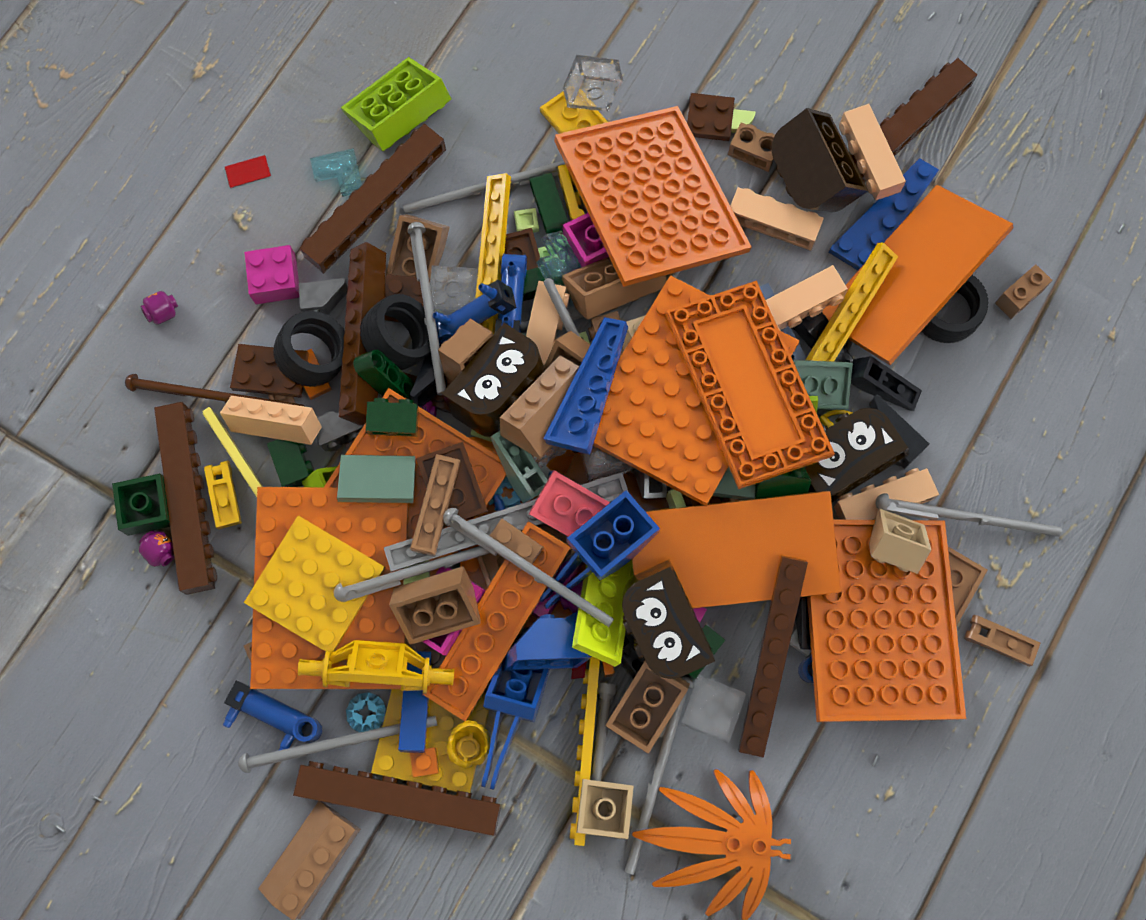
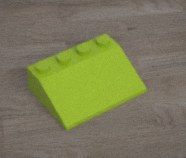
M408 57L343 105L341 109L372 144L381 151L392 147L400 138L409 134L417 125L425 122L429 116L442 109L452 99L442 78Z

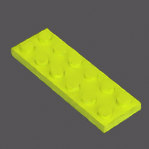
M632 559L618 571L602 580H599L594 573H591L583 580L581 597L614 618V621L610 627H607L579 608L572 648L614 667L619 665L622 659L626 631L622 622L624 620L622 601L625 585L634 576Z

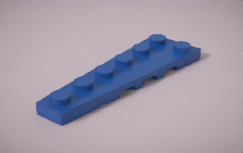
M919 158L903 174L906 182L901 192L877 200L831 246L828 253L859 271L877 243H884L907 218L939 169Z
M604 317L543 438L546 444L590 455L628 330L626 321Z

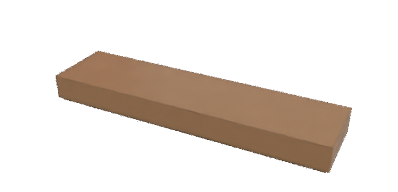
M436 454L410 547L411 551L436 556L444 526L443 515L449 507L461 463L459 459Z

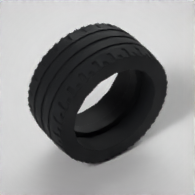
M972 274L957 291L969 304L971 310L969 320L964 323L953 324L947 323L935 315L921 331L925 336L940 343H955L964 340L976 331L986 316L989 304L987 291L976 276Z
M394 294L380 300L366 313L361 322L360 336L366 351H381L400 370L410 368L424 359L431 352L427 325L424 321V318H426L424 306L419 301L404 294ZM384 315L395 318L405 326L412 339V349L404 348L392 339L386 329Z
M303 311L293 315L282 326L274 343L273 354L277 367H279V370L285 377L302 386L316 387L328 383L342 369L344 328L334 318L322 312ZM306 333L320 338L329 348L331 363L315 365L301 359L293 349L291 336Z

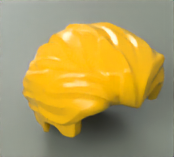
M467 720L458 724L451 732L447 743V753L451 762L464 769L470 768L472 765L477 766L484 763L490 749L489 731L482 724L476 723V721Z

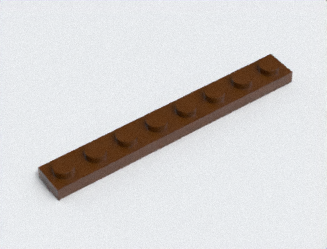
M781 555L738 750L740 753L764 757L808 565L806 560Z

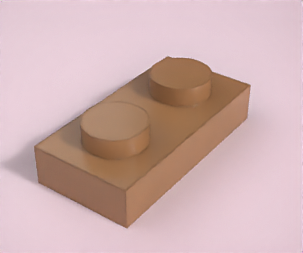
M501 518L490 534V537L531 564L534 563L544 548L503 518Z

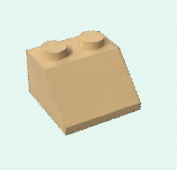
M879 508L869 542L871 557L880 563L887 562L895 565L902 571H911L918 574L931 552L925 525Z
M582 779L576 833L628 839L634 786Z

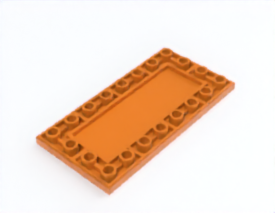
M936 185L884 242L898 258L848 340L888 365H891L1013 230V223ZM862 267L846 284L848 290L851 287L854 280L856 279ZM830 304L823 309L822 313L827 317L828 321H830L839 304L836 306H831Z
M757 280L665 311L666 319L738 490L834 456L835 453Z
M830 491L708 504L707 506L697 505L645 511L658 525L660 530L632 558L634 576L670 559L692 608L772 600L781 555L808 562L800 597L841 592Z

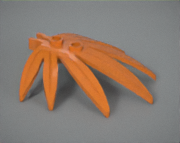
M718 769L713 770L726 799L743 819L742 823L703 799L678 790L659 787V792L684 810L709 823L723 827L727 831L723 832L697 827H661L632 832V836L637 839L671 850L695 854L725 855V858L700 862L674 871L652 882V886L675 887L694 884L715 878L739 866L740 871L731 877L719 890L706 909L705 915L710 916L728 905L743 890L752 877L745 893L741 920H748L757 909L766 891L770 875V857L778 856L783 859H790L791 854H783L781 850L771 849V846L791 844V839L781 838L776 840L771 838L772 814L770 803L756 773L753 770L749 771V792L755 811L754 815L748 801L738 787Z

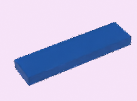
M416 651L423 658H430L429 665H431V652ZM408 663L407 670L422 674L421 669ZM423 690L403 691L399 752L425 753L429 698L423 695Z

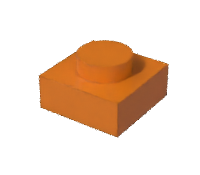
M435 747L425 749V753H410L413 778L439 774Z

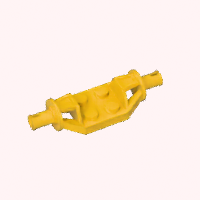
M354 640L332 653L331 651H326L323 661L299 659L298 676H321L323 687H328V684L350 687V682L401 685V691L423 690V694H427V686H430V684L453 686L454 669L431 668L432 665H429L430 658H423L404 643ZM348 659L347 665L332 668V664ZM408 663L421 669L422 674L407 670Z

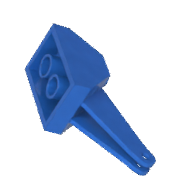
M626 490L567 537V543L576 553L555 580L563 584L582 562L588 568L565 587L571 590L591 573H594L599 580H602L618 571L634 558L659 533L660 528ZM548 588L542 594L540 602H544L555 591ZM556 593L544 607L549 609L562 596Z
M578 611L566 618H555L553 614L540 616L507 652L504 659L505 671L578 668L589 660L592 656L572 648Z
M503 661L497 672L493 675L485 695L483 707L486 710L496 712L481 787H486L490 775L503 714L515 718L490 785L492 790L495 789L501 767L520 720L535 722L550 669L505 671Z

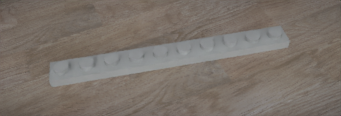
M622 472L581 485L608 502H612L624 491L627 490L628 492ZM537 499L468 521L489 536L501 518L520 531L524 529L528 521L536 526L544 524V522L529 515ZM450 526L442 529L435 557L411 551L410 547L413 538L384 547L390 570L394 572L478 544Z

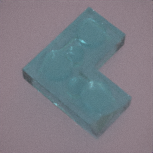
M354 148L310 158L315 181L318 182L337 177L342 197L350 195L354 190H358L362 186Z
M562 231L546 234L541 239L550 256L541 257L536 262L545 279L550 278L553 281L562 279V275L582 268Z

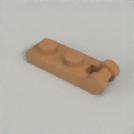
M972 616L970 621L972 626L970 631L966 632L965 640L979 644L1026 666H1033L1041 644L1040 642L983 617ZM981 628L988 630L986 637L979 634Z

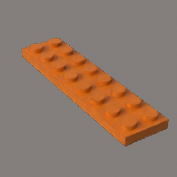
M528 521L522 532L544 547L532 565L554 578L572 548ZM505 559L477 605L481 620L480 624L462 629L439 669H454L453 686L430 684L427 687V694L423 695L463 721H467L489 686L493 675L503 663L507 652L515 643L538 605L542 594L548 587L543 583H538L534 580V577Z

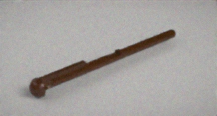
M130 374L125 379L126 388L132 392L136 389L224 401L225 403H227L231 396L304 406L303 404L138 379L137 374Z

